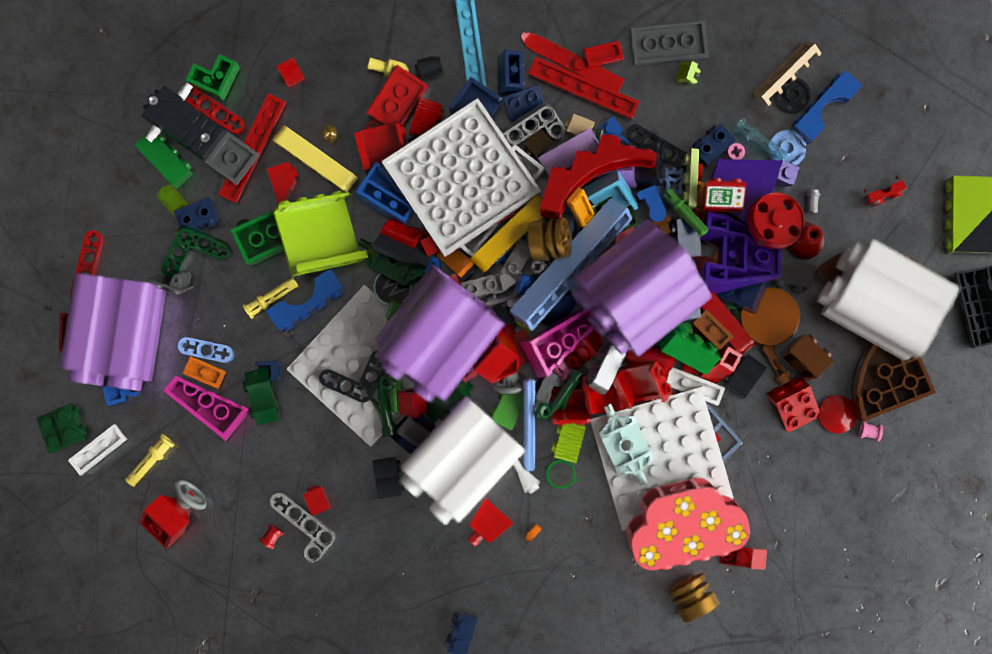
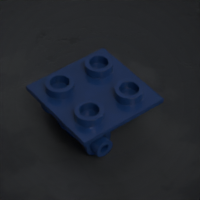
M539 84L503 97V103L505 108H507L511 123L538 105L545 103ZM544 109L541 112V117H548V111ZM527 120L525 127L533 126L534 120Z

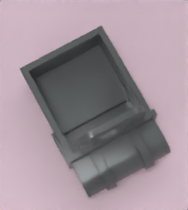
M551 373L548 377L538 378L535 384V412L540 404L548 403L552 395L551 390L558 378L557 375Z

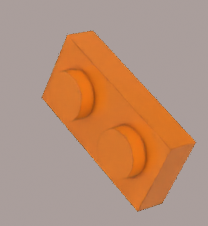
M190 356L182 374L219 389L227 371Z

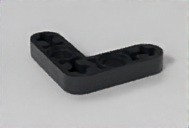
M378 350L371 354L359 382L327 369L320 373V383L362 403L370 401L378 385L379 378L384 372V369L381 367L382 362H379L377 366L381 368L380 372L370 367L371 364L374 366L377 360L374 357ZM369 371H374L377 374V378L373 382H369L366 379V374ZM331 373L333 379L337 380L338 376L341 379L337 382V387L334 388L335 383L329 381L326 384L323 376ZM343 381L351 383V389L347 392L341 390L340 385ZM355 384L359 385L356 389L360 391L367 389L366 393L369 394L367 398L360 399L361 395L355 392L354 396L351 395Z

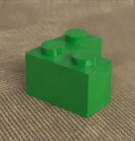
M219 54L211 71L193 63L185 81L196 89L224 101L240 67L237 62Z

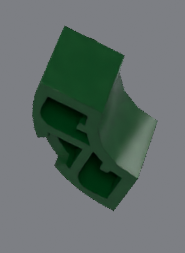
M268 368L245 372V381H242L244 391L248 392L251 403L249 414L251 419H255L257 426L279 421L277 401L273 394V384Z
M461 379L446 400L437 395L431 402L426 400L427 412L425 414L433 423L439 419L443 421L450 414L449 410L465 397L469 398L471 396L469 392L474 386L470 381L465 383Z

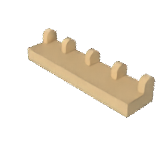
M804 41L752 92L754 97L762 100L766 106H769L771 104L769 98L775 92L780 95L783 92L781 86L788 79L794 82L796 80L794 73L801 66L806 69L809 67L807 60L813 54L817 57L821 55L816 44Z

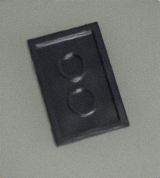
M381 233L372 247L374 251L423 270L427 269L435 255L434 253L427 256L420 241L413 248ZM423 234L421 240L428 236Z

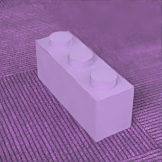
M590 127L538 158L549 176L552 167H572L577 150H587L596 154L599 142Z

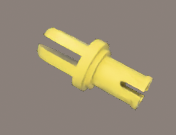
M370 57L367 69L384 73L383 75L386 78L389 77L396 65L409 72L406 64L392 59L385 62Z

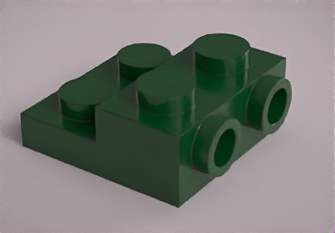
M67 404L52 410V412L36 417L49 454L87 440V429L84 424H81L79 418L81 413L75 404Z

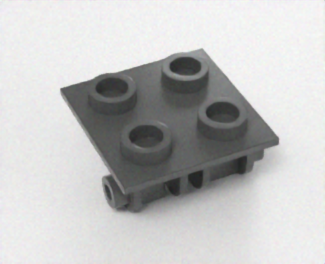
M189 271L177 273L172 278L157 274L146 279L147 282L157 286V288L166 287L175 294H181V292L183 293L194 287L190 285L191 273Z

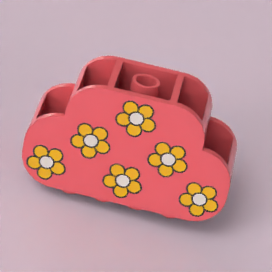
M691 478L648 490L640 502L641 514L632 518L626 528L628 545L635 560L641 567L648 570H667L678 564L688 565L694 560L705 561L711 556L728 555L729 552L743 547L750 535L747 516L731 497L720 495L715 487L704 478Z

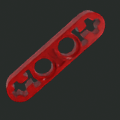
M195 87L190 90L198 100L196 102L191 97L185 100L204 115L211 118L212 121H215L234 135H240L245 131V122L239 116ZM205 100L209 101L210 108L202 110L200 107L201 103ZM225 111V119L217 120V112ZM231 119L236 124L239 122L240 129L236 128L233 130L234 127L228 121Z
M91 230L85 234L75 274L88 271L89 275L95 276L104 241L101 233ZM94 235L98 238V241H94L93 247L96 248V251L92 249H87V246L92 247V241H90V237H94ZM89 252L93 253L94 260L86 263L85 255ZM73 283L70 291V297L72 294Z

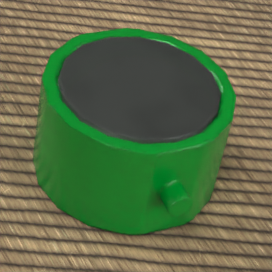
M557 460L548 467H544L547 481L555 488L564 489L572 485L573 481L577 482L574 467L567 461Z

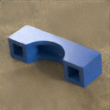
M846 70L842 75L838 73L831 80L833 85L829 89L825 87L819 93L821 98L817 102L813 100L806 108L808 112L805 116L800 114L793 122L796 126L792 130L798 132L807 144H810L825 128L822 120L824 105L833 101L847 103L863 86Z
M328 269L314 279L315 291L311 299L306 303L294 306L280 301L266 311L279 331H289L295 326V322L298 320L304 321L311 316L310 312L315 309L317 311L327 305L326 302L331 298L335 300L343 294L342 291L345 289L331 269Z

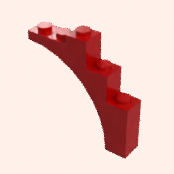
M601 134L596 154L587 150H577L571 171L564 167H552L540 206L541 217L554 218L556 220L561 218L568 204L567 200L577 188H581L584 184L603 173L624 167L655 168L657 153L650 149H637L631 145L623 146L621 145V138L613 134Z

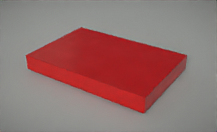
M396 65L366 113L382 124L399 121V124L403 125L419 102L420 97L425 93L428 85L399 65Z

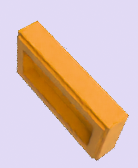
M578 187L569 197L567 203L578 226L584 228L594 217L595 213L584 189Z

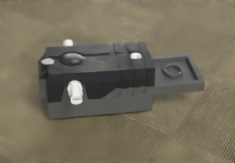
M187 82L177 94L166 86H163L160 91L156 89L154 91L155 95H150L147 98L148 104L143 106L145 111L142 117L152 125L145 138L152 142L162 132L206 165L212 167L235 185H238L259 157V154L188 103L185 99L193 87Z

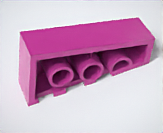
M580 308L520 343L537 378L548 377L568 353L572 352L576 345L594 329L588 321V318L592 316V308L587 312Z
M177 376L163 390L165 394L225 442L249 414L248 408Z

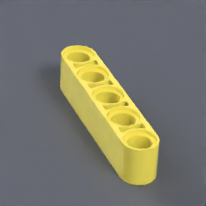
M285 125L280 128L272 139L274 143L344 193L349 192L358 179L349 170Z

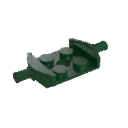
M363 238L360 239L361 242H358V246L368 251V268L396 281L406 288L419 278H422L426 273L425 270L400 260L396 264L390 263V256L372 250L374 242L370 243Z

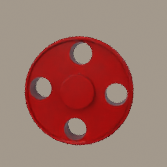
M773 192L761 196L749 207L747 223L750 233L758 246L769 249H783L793 244L800 237L804 229L805 219L802 208L794 198L781 192Z

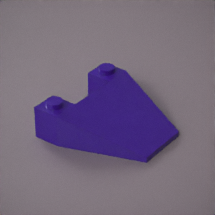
M718 159L711 179L720 178L725 182H730V179H741L742 182H747L742 213H725L748 226L747 216L749 207L761 196L772 193L775 184L781 187L793 186L800 167L783 160Z
M711 212L706 214L702 222L708 228V231L700 237V240L719 243L718 264L706 262L699 272V276L709 292L720 293L781 277L782 249H769L758 246L748 226L727 215Z

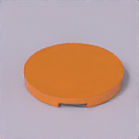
M766 288L756 314L742 310L741 320L745 331L754 341L765 345H778L789 340L797 331L800 311L795 299L789 293L778 288Z

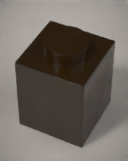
M540 129L523 143L525 148L523 151L537 160L538 157L553 146V141Z

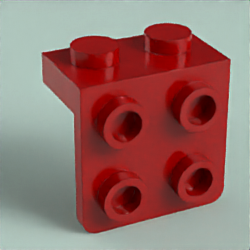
M587 375L583 376L582 388L585 391V407L589 414L606 413L604 406L608 407V404L612 405L614 411L624 410L613 384H611L605 394L601 395L585 385Z
M801 376L767 393L769 400L777 407L787 432H791L819 418L820 411L811 386Z
M554 386L552 388L550 403L559 391V389L561 388V386ZM582 386L574 388L567 401L565 410H561L559 407L551 416V423L559 426L575 423L576 425L590 423V414L585 407L586 397Z

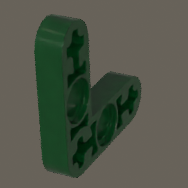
M181 226L177 229L162 261L161 273L169 278L177 274L189 248L217 259H225L230 252L229 245L224 240L192 227ZM188 232L189 237L186 236L185 239H183L182 234ZM205 238L209 243L207 246L201 247L197 243L198 240ZM212 242H214V247H212V250H209ZM221 246H223V247H224V251H221V253H218V249H217V248H221ZM178 247L183 250V253L180 256H175L172 250ZM172 259L174 261L173 269L167 271L166 269L169 267Z

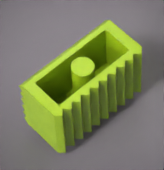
M575 423L558 425L556 434L559 435L557 442H553L551 453H554L553 457L577 463L586 426L576 425Z

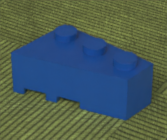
M376 161L357 189L356 199L388 219L390 218L407 225L415 211L391 177L384 172Z

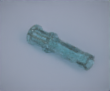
M745 118L741 119L733 131L745 137L748 143H755L778 160H784L788 155V152L759 133V128H754L748 124ZM763 142H765L766 144H768L769 146H771L772 148H774V149L776 150V152L773 151L772 149H770V148H769L768 146H766L765 144H763Z

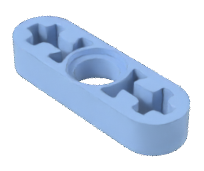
M189 337L182 338L178 343L179 351L185 355L222 363H228L234 357L233 349L226 345ZM189 341V344L197 346V349L194 350L189 348L186 351V348L183 347V344H187V342ZM204 345L211 347V353L207 356L201 353V348ZM227 349L229 357L223 359V356L215 354V351L224 352Z

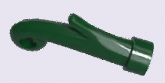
M572 368L549 405L542 403L537 407V418L539 420L548 419L559 407L561 410H565L572 391L577 384L582 382L583 374Z
M384 373L379 378L377 386L378 402L375 398L371 399L381 421L382 437L398 434L386 391L395 388L396 379L389 373Z

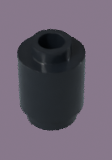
M439 56L419 59L417 64L414 65L416 75H420L421 79L439 74L438 72L443 71Z

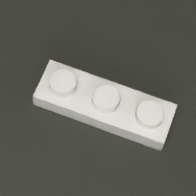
M672 367L667 379V383L670 384L671 388L684 392L701 387L705 401L719 406L725 387Z
M114 424L68 461L79 475H83L124 443L127 438L119 427Z

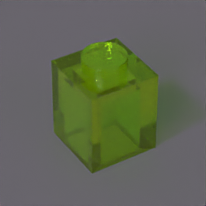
M172 184L162 187L156 196L172 215H174L173 211L189 205Z

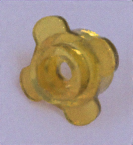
M328 123L322 132L324 140H327V144H330V142L337 140L335 126H330Z

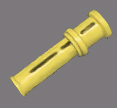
M291 277L263 296L257 295L255 300L242 306L249 317L253 319L254 315L262 310L266 311L269 308L268 305L299 286L294 278Z
M160 434V439L148 448L149 453L130 475L125 478V481L132 487H135L155 462L163 459L165 452L175 445L164 434Z

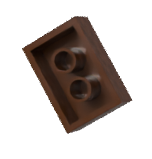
M803 334L794 338L778 354L805 381L819 378L834 362L831 358L832 354L825 348L821 349L817 345L818 341L811 334Z

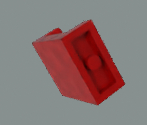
M399 121L354 132L363 170L371 169L376 161L383 165V160L408 144H404L403 136H406L404 124L400 125Z
M657 360L621 366L612 382L624 409H632L635 402L660 398L662 403L667 402L672 392L671 386L667 383L664 376V371Z

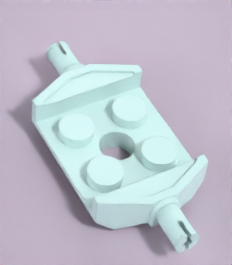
M608 404V407L604 406L609 418L598 433L614 464L616 472L618 474L636 475L640 486L644 485L643 482L645 484L648 483L643 474V469L652 460L653 455L635 417L618 416L615 414L611 404ZM624 440H630L632 443L631 448L627 451L621 448V443Z

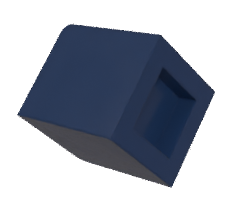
M256 361L258 369L268 368L271 381H281L280 361Z

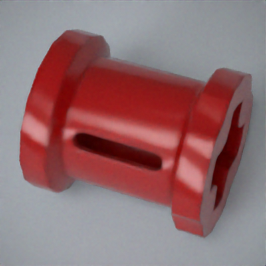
M269 524V528L264 536L258 540L266 547L273 549L278 537L284 533L276 526Z

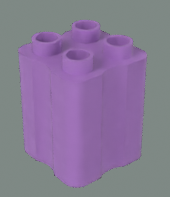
M648 219L573 278L578 289L572 293V296L584 311L587 312L592 308V316L588 318V321L601 337L605 336L608 332L611 333L607 338L621 355L630 350L636 357H639L712 298L705 283L697 273L696 267L687 251Z
M432 265L375 338L376 343L380 346L375 355L383 361L381 367L396 379L400 380L406 373V377L414 383L412 388L427 401L431 402L436 395L446 400L501 330L504 323L487 304L459 285L439 268Z
M75 274L60 369L70 370L68 381L103 386L104 376H109L107 386L141 391L143 381L152 382L166 291L157 288L153 284Z

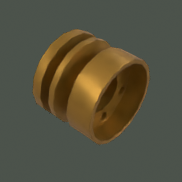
M561 217L557 220L553 218L550 219L549 223L546 220L530 222L528 227V243L530 253L535 262L549 261L551 256L554 259H560L561 257L565 259L571 256L572 238L566 218Z
M703 573L689 576L679 581L667 592L670 597L677 596L673 599V604L683 602L684 605L677 611L684 623L705 615L720 604L713 591L703 592L710 585L708 582L701 583L706 578Z

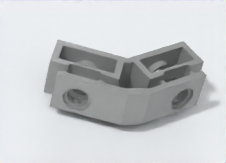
M519 239L500 273L461 283L462 287L479 299L493 296V298L487 299L488 301L484 302L491 308L507 304L508 300L515 299L521 294L513 293L508 297L497 299V296L503 295L504 292L516 284L518 274H523L522 271L529 260L532 263L534 262L529 244ZM530 266L525 274L534 275L533 271L536 269H531Z

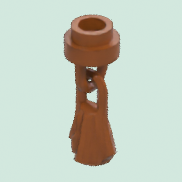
M761 344L762 351L768 357L773 367L776 383L779 382L782 385L790 381V374L780 364L774 345ZM779 369H781V371H782V374H780V375H779V373H778V371H777V370H779Z

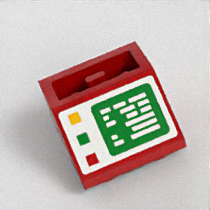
M720 178L710 179L703 188V211L742 213L747 182H742L741 179H730V182L722 181Z

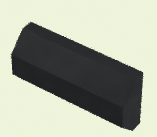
M992 265L954 273L956 284L959 287L958 293L971 347L976 348L992 344Z

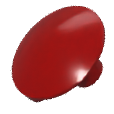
M833 395L826 398L820 405L819 422L826 430L832 433H844L854 426L857 420V413L854 403L849 398L842 395Z

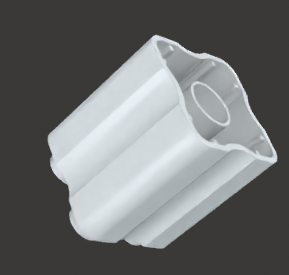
M872 239L865 246L856 242L852 249L846 248L836 265L837 269L843 271L841 278L837 276L833 283L828 281L822 289L817 302L824 305L821 315L905 361L911 357H921L924 354L940 322L954 301L959 287Z
M465 397L401 466V469L406 474L401 478L400 482L416 497L420 496L424 490L436 501L429 509L442 522L447 524L453 517L460 522L525 450L469 398Z

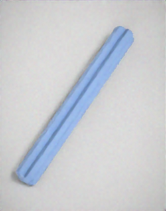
M524 379L523 381L524 469L526 471H533L535 469V381L533 379Z

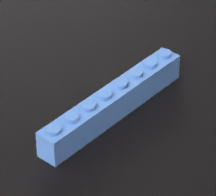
M612 198L602 206L600 211L572 240L571 256L565 259L561 257L560 259L553 260L544 273L539 276L535 283L526 290L525 294L510 309L516 321L531 331L541 322L575 282L573 278L583 270L589 259H597L633 219L626 206Z

